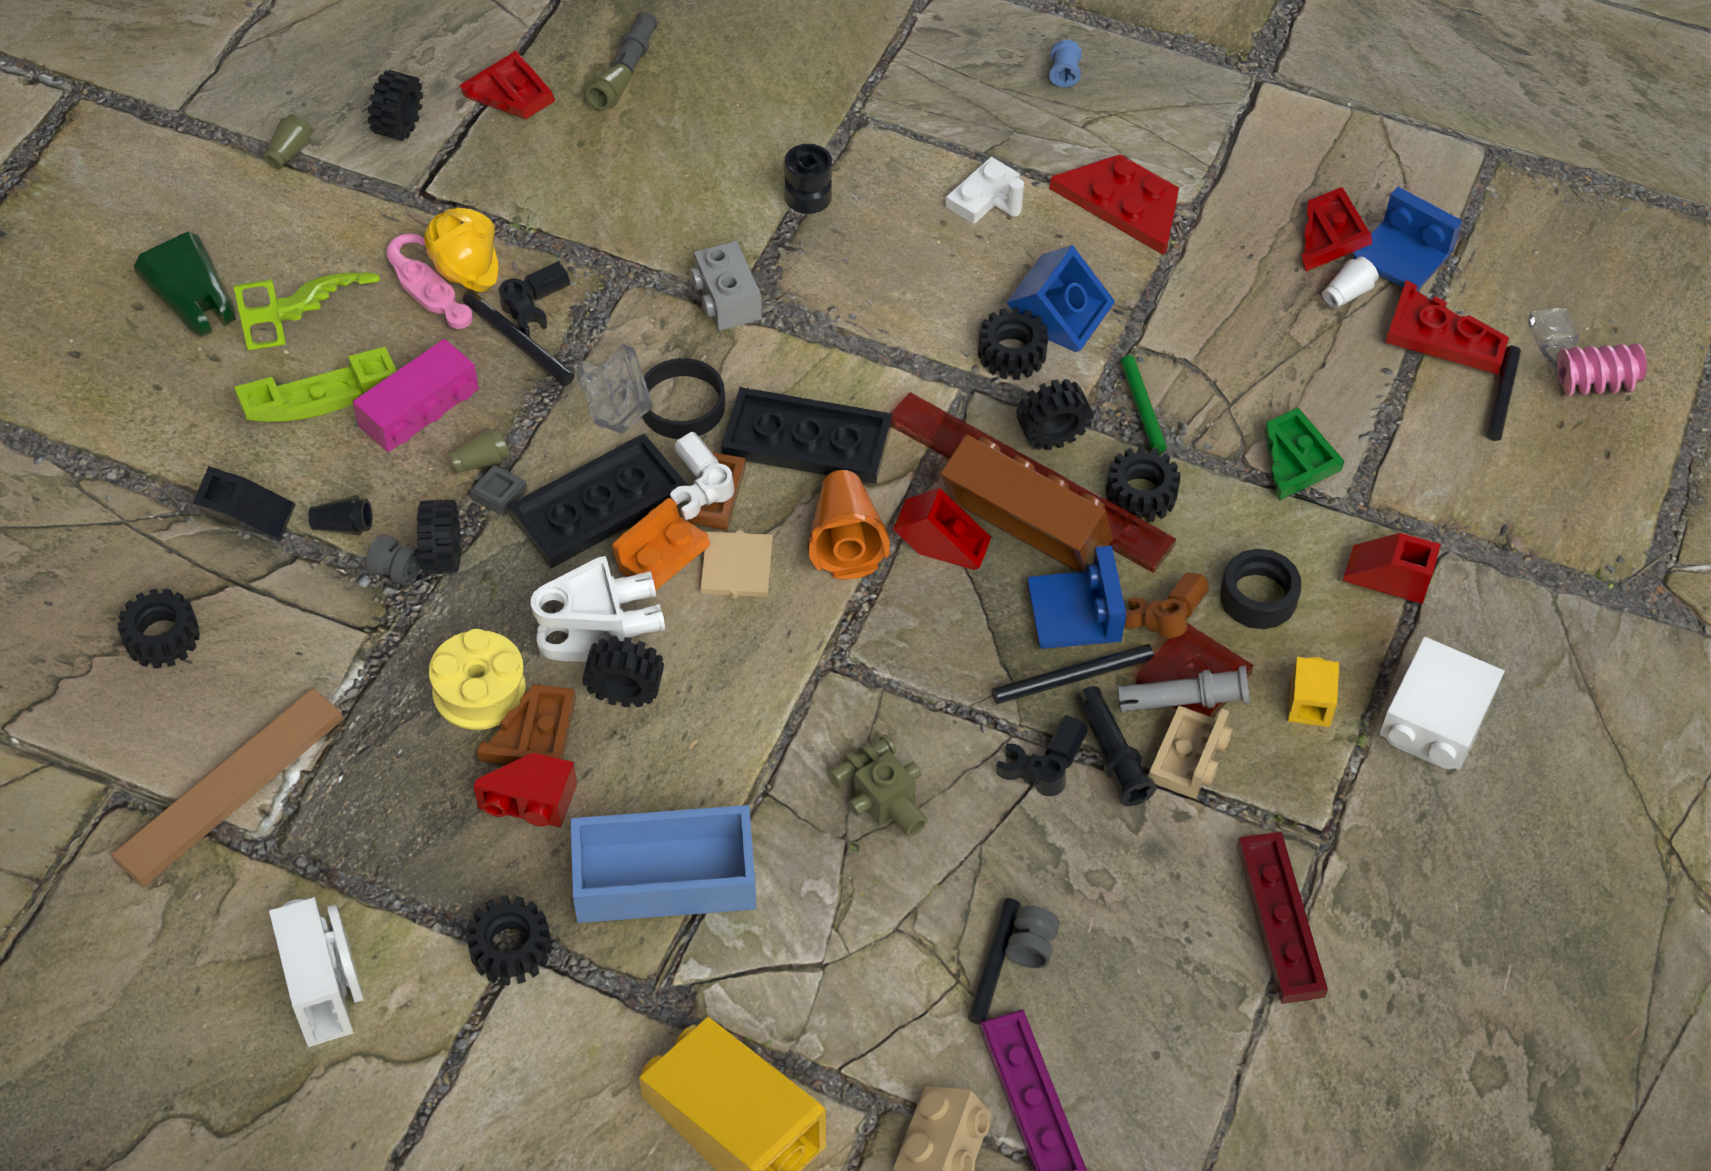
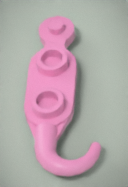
M410 233L399 235L391 240L387 246V258L391 265L394 266L402 288L428 311L444 313L447 324L455 329L468 327L473 320L472 310L466 305L455 302V291L452 286L429 265L406 258L400 252V248L408 243H418L425 246L424 238Z

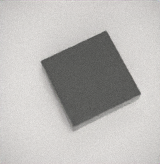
M493 464L470 490L472 500L504 516L509 511L508 505L517 501L525 493L527 484L525 480Z

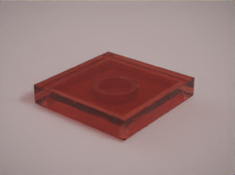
M1187 623V631L1178 637L1169 638L1137 674L1135 683L1147 684L1198 678L1199 673H1203V670H1210L1214 674L1238 671L1239 666H1246L1248 678L1252 673L1254 665ZM1226 702L1215 703L1214 708L1203 707L1202 703L1172 707L1177 710L1178 706H1182L1214 718Z

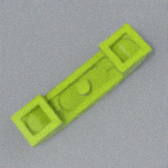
M384 346L348 356L349 367L279 386H276L273 377H268L234 386V391L246 420L260 422L294 421L328 414L353 405L352 401L397 370Z

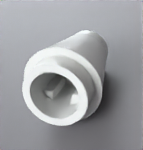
M1364 257L1348 260L1322 292L1323 299L1331 308L1337 309L1341 305L1372 290L1379 278L1376 268Z

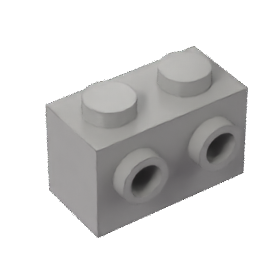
M734 241L695 251V268L690 269L691 281L695 291L701 290L704 313L707 318L713 317L718 331L762 320L761 293L738 242Z

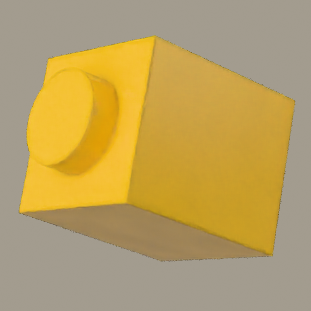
M1320 657L1296 658L1290 681L1288 722L1324 727L1331 726L1337 706L1339 662L1327 661Z

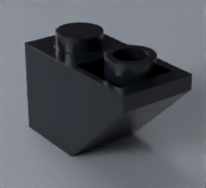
M210 466L207 468L193 502L208 518L280 542L296 505L294 502L244 477Z

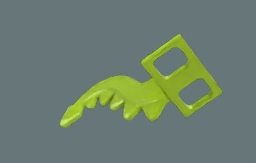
M367 271L327 275L305 283L292 296L285 298L276 297L273 279L233 285L247 350L286 345L282 321H297L302 318V314L306 311L320 309L321 304L318 301L328 299L330 297L329 292H335L339 285L347 287L353 282H357L359 285L376 283L380 281V276ZM261 286L267 288L270 299L268 305L253 308L245 306L242 295L244 289ZM274 323L278 336L276 340L261 343L253 341L250 327L253 324Z

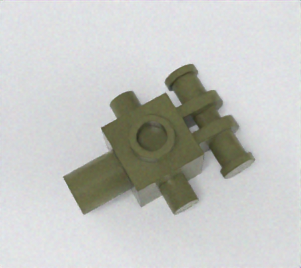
M886 734L881 736L880 740L871 746L868 743L861 745L858 748L859 755L856 756L850 752L843 757V763L835 768L827 769L828 777L836 788L843 786V783L848 779L854 778L855 797L848 801V805L856 816L867 810L879 826L893 818L907 836L917 834L927 824L928 819L914 804L915 780L921 776V771L914 762H910L904 767L893 756L896 753V747Z

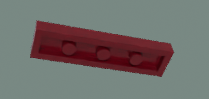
M1282 831L1239 837L1237 843L1238 853L1281 1004L1325 998L1328 987Z

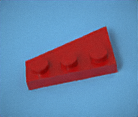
M1406 280L1385 343L1498 374L1509 337L1471 315L1463 317L1446 308L1448 302L1437 296L1433 299L1426 297L1416 291L1417 285Z

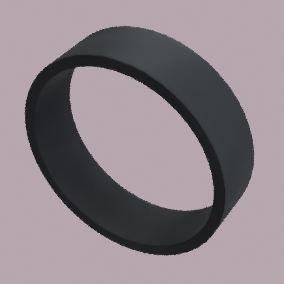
M676 358L661 362L651 368L641 380L639 386L641 416L650 429L668 438L680 439L690 432H694L698 436L704 435L711 431L724 415L725 388L723 380L713 367L699 360ZM679 376L701 379L709 383L719 395L718 402L713 409L699 418L688 421H673L656 415L646 405L645 399L651 389L666 379Z

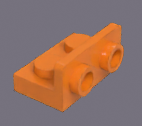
M667 498L659 506L652 509L648 515L627 532H624L612 544L619 572L629 577L651 571L655 591L710 546L708 534L681 518L677 503L671 498Z

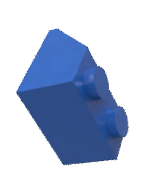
M1070 245L1042 254L1006 304L1011 310H1013V307L1019 308V314L1022 315L1025 310L1031 311V319L1038 315L1042 319L1041 325L1046 324L1048 328L1049 341L1071 351L1078 352L1081 351L1115 303V300L1075 247Z

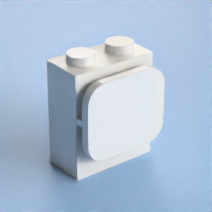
M1424 636L1387 711L1379 735L1385 737L1392 746L1445 769L1456 768L1460 770L1497 692L1505 670Z
M315 897L306 900H291L279 908L269 910L292 1007L308 1047L353 1034L344 998L347 996L346 987L350 988L355 1003L364 1000L350 944L337 904L327 906L331 920L328 927L326 919L321 917Z

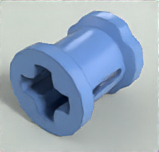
M1062 40L1052 46L1051 58L1054 62L1049 71V78L1054 85L1067 88L1079 82L1081 70L1078 63L1082 57V49L1078 43L1072 40Z

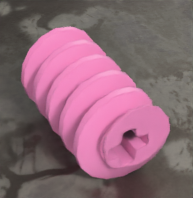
M1632 343L1628 347L1624 344H1617L1613 348L1609 345H1602L1598 349L1595 346H1587L1583 350L1580 347H1571L1568 351L1565 348H1560L1557 357L1558 378L1566 396L1574 394L1575 385H1578L1581 395H1588L1591 384H1593L1595 393L1600 395L1604 393L1606 383H1608L1610 392L1616 394L1620 391L1621 382H1623L1625 391L1632 393L1635 390L1636 381L1642 382L1647 370L1646 355L1643 347L1638 343Z

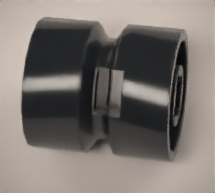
M801 144L793 147L785 155V201L791 209L802 214L821 212L829 206L832 200V157L829 151L816 144Z

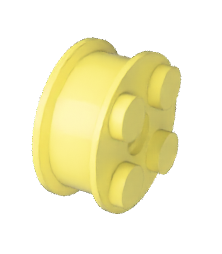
M472 629L457 634L442 643L433 654L429 665L433 701L440 715L449 723L464 729L484 730L500 725L501 720L508 712L518 707L521 697L526 693L523 660L518 648L506 637L482 629Z

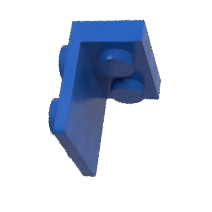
M1398 186L1390 194L1384 221L1371 234L1373 244L1355 251L1353 259L1358 257L1366 258L1374 265L1378 275L1402 288L1406 280L1418 286L1416 290L1418 292L1454 251L1463 220Z
M1112 546L1095 548L1093 564L1087 565V572L1030 576L1028 578V591L1040 648L1122 641L1126 610Z

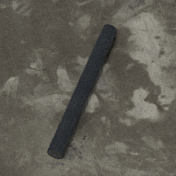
M472 290L465 293L463 302L554 378L564 386L569 385L573 381L575 376L573 372Z
M1146 644L992 688V695L995 703L998 705L1154 660L1153 649L1150 644Z

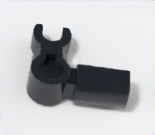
M560 261L526 276L524 281L511 278L505 280L499 287L502 310L511 314L513 319L518 320V328L529 337V322L539 323L543 330L547 328L546 314L540 308L534 307L533 299L536 302L570 285L568 273Z
M1067 715L1062 717L1045 751V755L1042 757L1036 754L1032 756L1026 755L1025 750L1021 746L1007 743L1005 747L1006 757L1014 759L1016 762L1006 764L998 761L996 764L997 774L1006 780L1022 778L1025 783L1035 786L1036 790L1044 796L1058 795L1065 788L1066 769L1071 767L1088 732L1087 725L1082 720Z

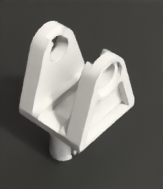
M603 556L539 587L531 597V610L537 619V623L540 624L537 629V647L540 653L547 659L554 661L586 662L591 645L594 642L598 643L599 639L605 638L609 642L610 637L617 636L619 641H624V637L629 638L649 632L664 631L665 623L660 604L623 612L620 609V604L656 597L651 571L614 579V576L610 574L607 558ZM550 600H557L564 604L563 609L559 612L550 614L541 610L540 607ZM554 631H563L569 635L568 639L561 644L546 642L547 636Z

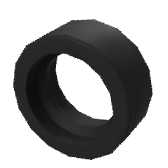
M1259 548L1243 551L1233 557L1224 570L1220 600L1224 610L1240 624L1257 629L1278 627L1289 620L1297 608L1302 578L1297 567L1280 553ZM1251 575L1266 576L1275 580L1284 589L1285 594L1278 601L1269 603L1256 602L1245 597L1238 590L1237 581Z

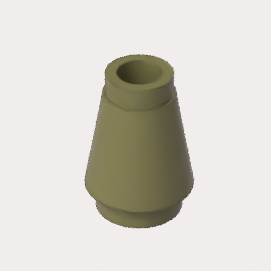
M618 63L590 79L586 89L588 102L599 110L615 107L628 82L631 80L632 74L630 69L626 65Z
M290 114L287 118H282L266 152L263 154L264 160L272 167L281 169L284 164L311 142L310 136L313 133L311 126L297 115Z
M487 427L455 449L449 451L457 473L488 467L493 464H502V459L511 456L499 427L491 430Z

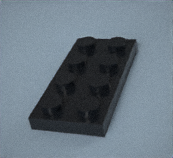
M740 387L721 445V454L746 458V461L823 475H829L838 470H848L857 474L862 482L876 484L892 426L893 413Z
M643 433L509 504L508 509L511 518L552 569L642 520L652 509L659 506L667 498H670V493L680 486H688V484L646 434Z

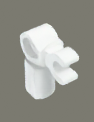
M690 432L678 439L674 450L697 479L692 486H680L670 493V498L676 501L677 505L683 501L690 502L681 508L683 518L689 520L698 515L701 506L729 500L734 494V482L730 468L719 464L716 457L696 433Z

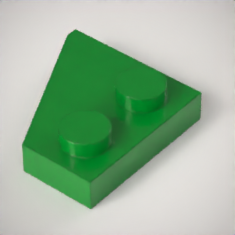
M1299 407L1266 422L1264 435L1275 493L1279 500L1342 471L1344 465L1342 457Z

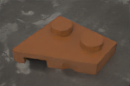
M533 684L521 697L518 707L510 710L501 720V729L488 743L483 741L478 747L479 761L509 764L530 753L563 759L576 701L575 689Z

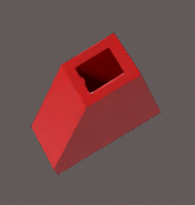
M1400 532L1353 545L1343 581L1423 604L1441 544Z
M530 753L476 779L474 784L478 809L484 810L489 815L495 817L507 815L525 819L528 823L539 827L551 825L561 828L577 786L574 762Z

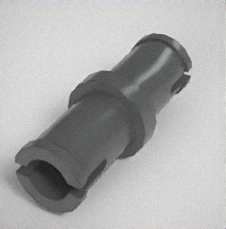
M643 12L638 13L630 32L624 34L621 40L622 48L617 58L613 61L612 67L615 64L621 63L626 65L630 69L631 74H633L640 57L646 55L649 49L648 41L658 25L653 15L647 12L645 16Z

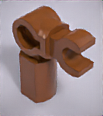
M1186 572L1166 600H1153L1152 603H1147L1143 598H1129L1130 611L1126 610L1124 628L1133 629L1144 626L1149 631L1157 632L1158 635L1164 638H1174L1183 635L1188 628L1186 618L1192 615L1209 591L1206 578L1202 574Z

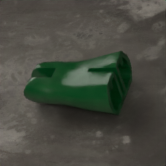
M187 231L138 256L134 264L135 273L154 294L171 308L194 334L202 337L212 332L208 319L204 312L212 309L224 326L236 320L233 303L198 234Z

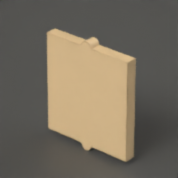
M738 530L736 533L707 531L710 546L704 552L701 594L730 595L732 599H736L738 596L768 597L773 535L744 533L742 530Z

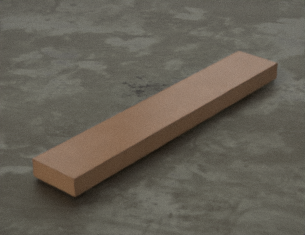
M314 688L310 689L111 855L114 861L144 888L343 720L341 711Z

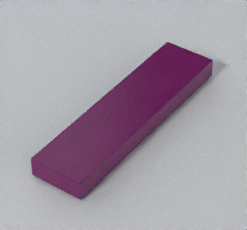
M1024 1009L980 1022V1032L1033 1170L1087 1171Z

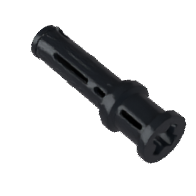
M1097 686L1084 688L1082 691L1087 700L1084 699L1081 693H1078L1075 701L1082 710L1105 756L1104 770L1109 777L1114 778L1120 790L1118 795L1121 803L1124 806H1136L1147 801L1154 795L1157 786L1152 778L1146 776L1140 764L1142 757L1139 751L1128 746L1102 696L1100 688Z

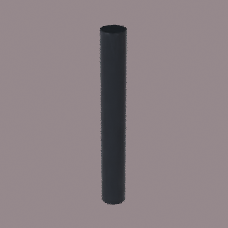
M1511 345L1505 350L1486 437L1492 441L1502 439L1521 350L1517 346Z
M1004 899L968 1015L969 1021L980 1025V1022L986 1021L1006 956L1008 940L1014 930L1015 916L1021 906L1015 899Z

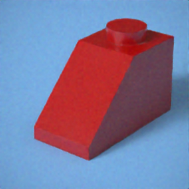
M941 488L906 499L893 528L918 554L972 570L980 568L992 538Z

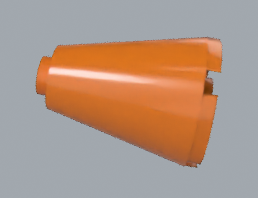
M848 470L834 471L824 478L808 541L809 558L815 568L822 572V569L832 572L833 578L841 580L858 579L872 574L878 569V563L884 557L887 559L890 554L888 531L861 479L857 474Z

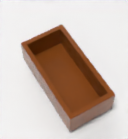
M966 434L940 474L950 498L962 509L1076 572H1087V565L1093 564L1095 548L1108 546L1113 539L1107 512L1104 509L1105 505L1092 495L1084 494L1081 497L1070 491V486L1057 476L1049 475L1046 478L1035 472V467L1022 457L1015 456L1011 459L1000 453L1001 449L992 441L981 437L978 441Z

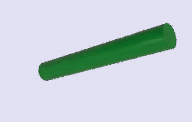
M1126 355L1121 358L1120 363L1151 450L1152 448L1158 449V453H1162L1166 450L1167 445L1136 359L1133 355Z

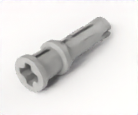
M1239 666L1238 671L1214 674L1210 670H1203V673H1199L1198 678L1118 686L1122 713L1202 703L1203 707L1207 706V708H1214L1215 703L1240 700L1243 704H1250L1246 666Z

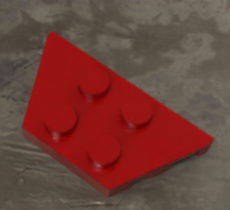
M1121 154L1054 175L1050 178V190L1160 254L1164 255L1167 252L1179 194L1178 186Z

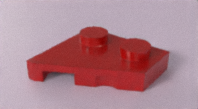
M1343 186L1308 201V223L1305 225L1304 234L1306 241L1305 252L1302 253V262L1306 272L1373 244L1370 231Z

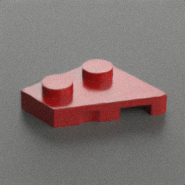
M514 51L459 85L465 98L523 119L529 118L555 102L552 91L517 51Z

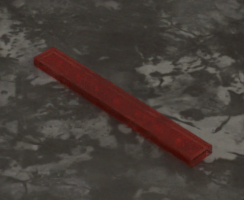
M911 392L891 412L893 413L892 428L948 459L952 457L966 434L978 441L981 437H984L995 443L1001 449L1000 453L1011 459L1015 456L1024 458L1035 467V472L1048 478L1049 475H1054L1062 479L1070 486L1069 490L1082 497L1084 494L1094 496L1105 505L1104 509L1107 512L1113 539L1108 546H1112L1113 551L1152 573L1157 570L1175 547V537Z

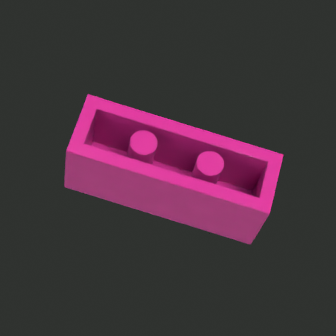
M444 338L352 401L358 427L386 452H390L398 445L409 441L415 433L431 422L439 420L445 412L461 401L470 398L479 389L475 364Z

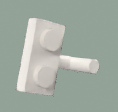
M990 157L946 196L945 207L973 224L994 206L1010 216L1016 217L1022 211L1024 182L1019 179L1020 173Z

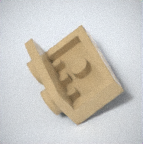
M1178 706L1148 777L1152 778L1155 784L1197 799L1202 785L1210 787L1219 765V762L1213 760L1217 750L1225 753L1233 732V728L1226 726L1230 711L1221 708L1218 718L1214 719Z
M924 1086L893 1170L974 1171L975 1161L982 1141L990 1128L991 1112L972 1090Z

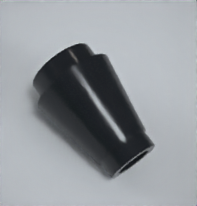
M357 495L318 506H311L309 509V524L312 530L359 536L363 531H369L372 527L373 514L371 504L368 499H360Z

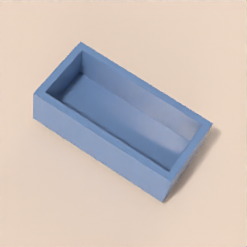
M749 805L571 818L573 901L577 923L756 909Z

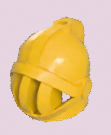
M465 208L447 209L436 215L428 223L424 233L426 253L434 263L436 272L448 282L463 284L465 288L477 292H486L496 283L499 265L494 248L495 225L482 213Z

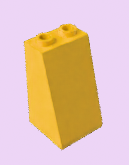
M710 1017L704 1019L698 1026L690 1025L679 1035L672 1049L663 1057L661 1055L653 1057L642 1069L641 1076L639 1077L642 1098L717 1171H801L826 1148V1108Z

